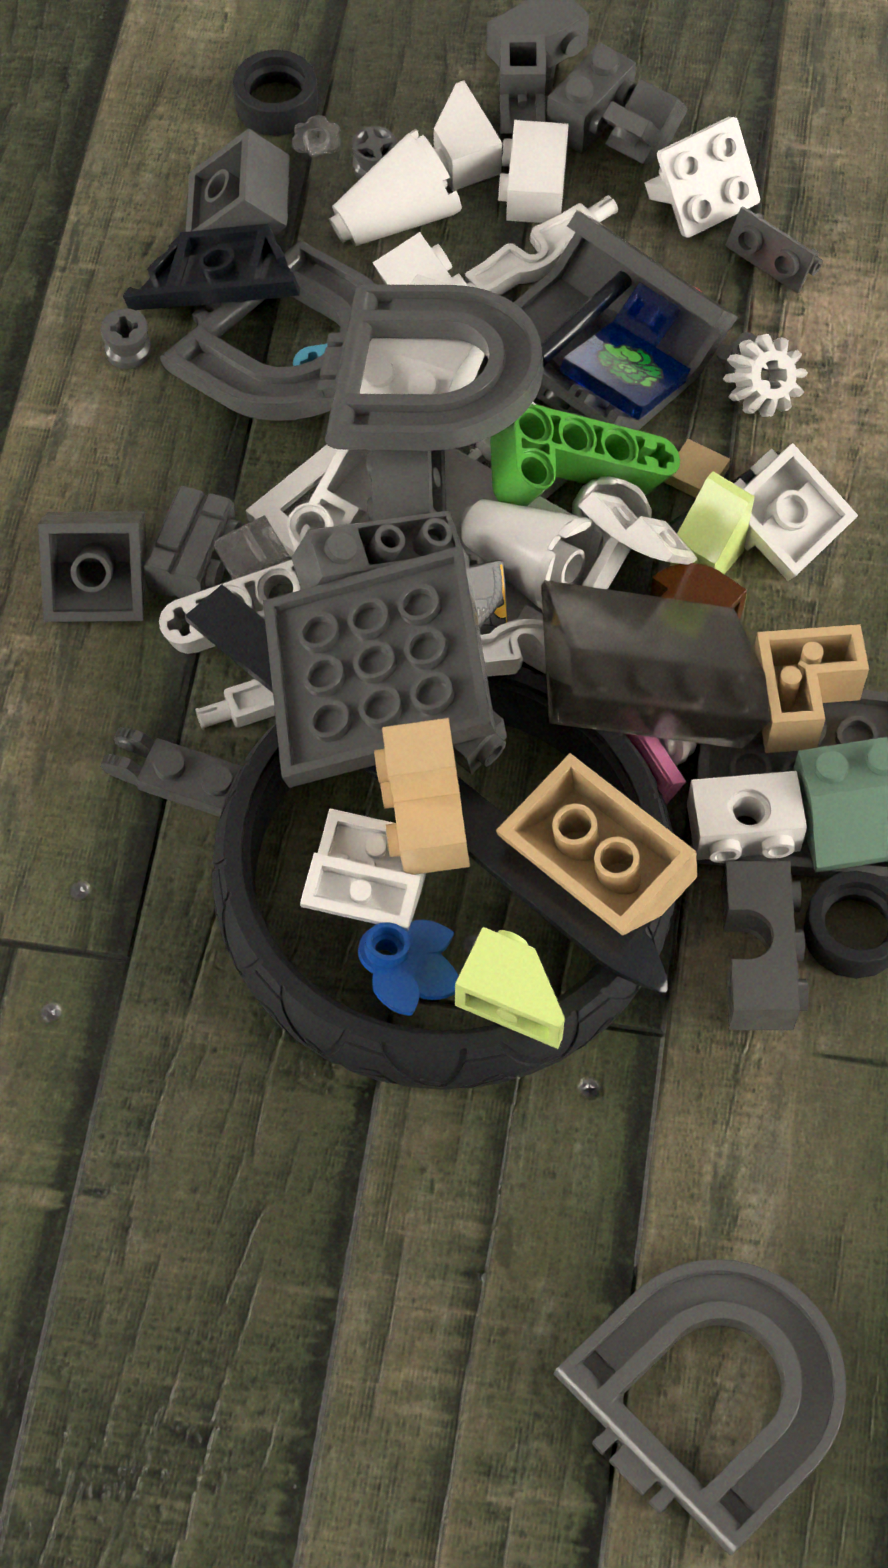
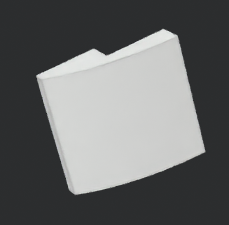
M592 492L578 505L606 533L637 552L665 562L686 565L698 559L666 521L643 516L637 518L620 497Z
M329 809L318 853L314 852L300 906L374 924L383 922L395 923L408 931L426 873L416 875L404 873L401 856L390 857L386 824H393V822Z

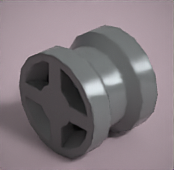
M379 126L366 127L354 135L352 140L354 155L353 171L357 179L360 180L397 144L395 136L388 129Z
M118 309L105 316L101 323L105 355L107 360L115 367L133 369L144 364L151 355L152 347L148 336V324L140 312L133 309Z

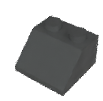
M249 128L189 173L186 232L269 224L274 235L279 234L287 226L290 155Z
M145 511L46 512L38 523L44 622L143 621L146 594L144 564L147 560Z

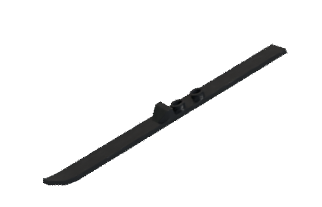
M222 584L185 615L186 622L273 693L265 619ZM376 765L363 768L378 780ZM458 777L469 857L597 963L617 976L650 991L660 994L667 992V975L654 942L640 926L622 936L509 845L496 832L508 817Z

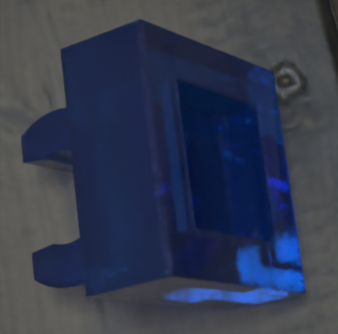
M639 282L613 320V323L616 327L654 351L681 311L678 306Z

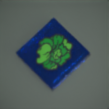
M612 321L565 356L560 368L563 374L635 420H640L686 382L691 370L615 321Z

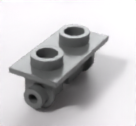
M744 206L740 208L725 246L794 292L799 293L808 273L814 276L823 264V260L818 257L819 252L814 248L808 249L764 220L762 214H754Z

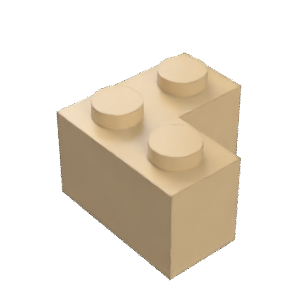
M861 624L757 632L751 659V670L765 753L817 748L825 722L823 703L860 700L869 671Z
M449 718L382 727L385 749L374 750L378 781L381 784L384 809L394 808L396 823L386 824L390 857L401 856L404 873L413 875L470 867Z

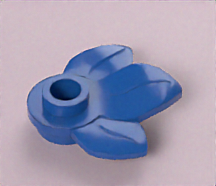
M415 920L411 922L408 931L390 922L376 924L366 931L359 942L358 956L362 965L373 973L372 988L378 999L389 1009L399 1014L410 1016L416 1010L419 997L427 1000H441L454 995L455 983L459 975L449 961L441 954L451 943L454 932L439 923L429 920ZM388 950L394 955H384L378 951Z

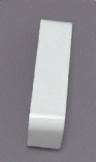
M312 502L303 503L294 508L289 515L287 527L294 551H296L303 539L300 537V533L305 524L318 521L322 522L325 527L335 526L327 509L320 504ZM292 560L223 583L226 588L264 619L263 600L269 599V593L274 586L285 583L293 587V592L301 590ZM220 585L174 600L162 610L159 619L160 630L169 643L178 651L190 654L215 646L191 625V633L183 636L179 630L182 628L181 620L185 618V615Z

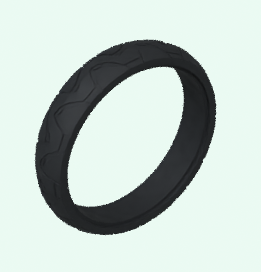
M521 667L517 673L511 675L487 676L492 710L503 719L504 725L539 738L559 750L566 757L571 753L673 833L666 803L657 788V781L644 758L625 733L602 711L594 707L582 696L555 680L524 667ZM276 723L267 730L245 759L246 764L243 767L241 766L235 775L225 798L217 825L212 864H215L212 870V892L221 934L237 971L257 1001L291 1036L324 1059L334 1064L342 1065L351 1072L381 1082L412 1088L445 1090L476 1088L514 1080L517 1076L523 1077L563 1060L575 1050L584 1047L616 1019L615 1015L621 1013L628 1006L641 986L617 976L597 963L584 978L556 998L565 1017L563 1038L558 1049L500 1024L459 1030L417 1029L387 1023L366 1016L341 1004L304 977L284 955L272 937L261 915L256 899L255 878L264 834L274 812L290 789L281 774ZM675 902L662 916L641 926L654 942L658 955L662 951L670 928V918L673 915Z

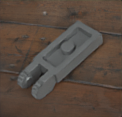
M126 727L118 728L114 736L115 744L119 745L118 747L123 748V750L145 757L146 760L141 767L132 759L111 753L104 756L100 766L102 770L116 779L119 778L122 781L137 785L138 790L218 817L221 816L225 798L241 765L159 738L153 740L147 734Z

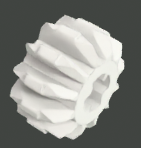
M769 334L758 335L755 343L751 340H744L739 344L741 355L733 354L727 359L729 364L736 370L735 373L726 374L723 380L727 383L736 384V388L731 392L729 398L732 401L744 399L742 411L745 413H755L758 410L762 417H770L774 415L776 409L788 411L792 407L790 396L800 397L804 393L803 389L795 383L797 378H803L808 373L805 369H796L795 363L803 353L798 350L787 353L789 340L777 338L773 342ZM761 370L769 371L770 381L761 380Z

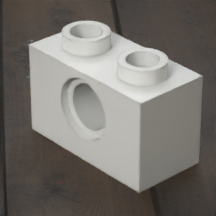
M797 771L691 780L687 809L693 848L696 851L697 860L710 859L716 863H726V861L737 860L741 856L762 854L767 858H782L801 850L807 825ZM749 816L755 819L757 824L746 825L739 822L736 817Z

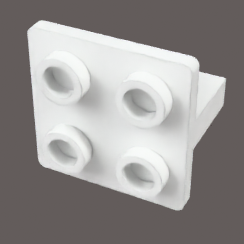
M727 117L657 152L660 165L659 176L645 182L650 200L672 204L680 233L683 237L688 238L738 214L742 206L748 209L760 202V195L740 126L735 117Z

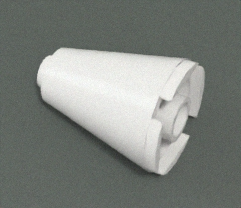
M415 129L401 139L332 206L335 215L329 218L342 243L350 240L354 246H358L453 216L461 211L462 206L456 190L449 195L445 187L448 186L446 179L450 178L436 151L424 135L419 137L418 130Z
M481 499L474 505L468 506L459 522L462 542L476 555L484 559L486 563L503 561L505 579L538 608L551 615L564 614L568 611L576 597L573 593L581 582L587 578L603 547L602 533L594 529V526L597 524L586 517L494 500Z

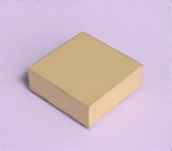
M687 439L678 452L680 457L678 470L664 483L696 498L712 471L724 477L729 469L730 458Z

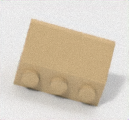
M571 753L496 830L498 836L622 936L662 916L697 878V855L693 848Z

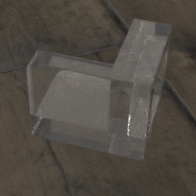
M265 515L214 541V549L231 575L232 580L289 561L288 552Z

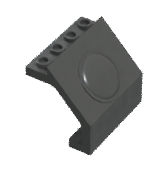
M577 210L567 225L575 234L555 266L546 276L513 302L531 318L538 330L541 343L619 271H623L630 276L632 285L543 367L542 383L536 397L555 410L640 430L700 376L738 316L594 218ZM603 343H612L615 347L625 344L633 349L642 348L653 357V362L663 369L664 378L662 380L659 379V382L655 383L653 388H646L640 384L629 385L616 378L613 374H610L608 367L600 366L595 355L598 354V350H603ZM484 355L483 359L488 362L487 356Z

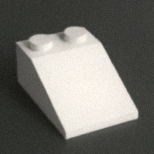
M418 274L410 283V285H451ZM372 338L369 344L360 394H442L451 392L475 380L485 354L476 346L456 339Z

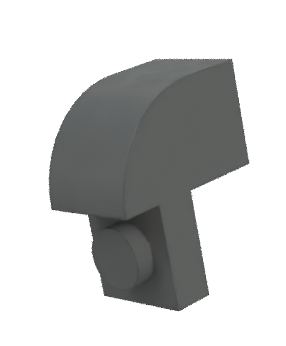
M500 34L499 112L500 140L502 143L504 138L513 139L514 120L545 122V34Z
M640 79L625 108L611 101L603 115V118L614 128L606 145L644 165H649L657 159V152L668 146L688 108L679 98Z

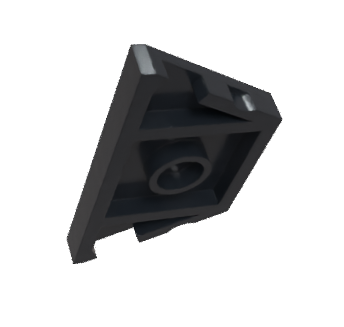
M260 224L181 232L169 245L167 252L158 257L147 268L150 279L140 289L129 287L124 292L123 298L128 309L147 310L299 296L300 289L294 273L291 272L281 247L277 244L270 225Z

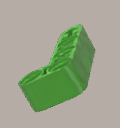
M531 404L522 416L504 430L491 436L490 440L494 495L499 502L526 507L554 483L556 477L584 484L600 477H615L636 485L646 496L675 474L680 466L679 453L675 446L666 438L536 404Z

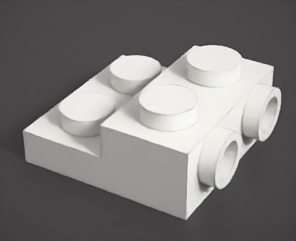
M793 443L779 455L773 449H770L750 468L756 476L747 485L741 478L734 483L755 496L745 549L748 551L755 545L787 581L797 576L858 516Z

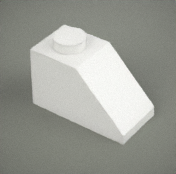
M465 81L455 84L434 127V150L450 176L446 181L452 191L500 175L502 169V142Z

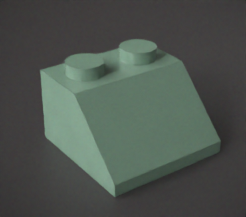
M888 737L798 750L793 771H797L807 825L805 836L815 873L888 861Z

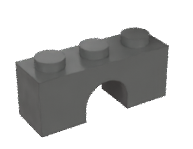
M726 861L721 881L723 931L750 933L756 936L766 949V953L757 958L731 959L726 979L729 1030H794L799 1012L807 1011L808 1008L807 979H798L797 961L804 960L805 937L803 929H795L794 912H800L801 910L800 881L791 880L790 861Z

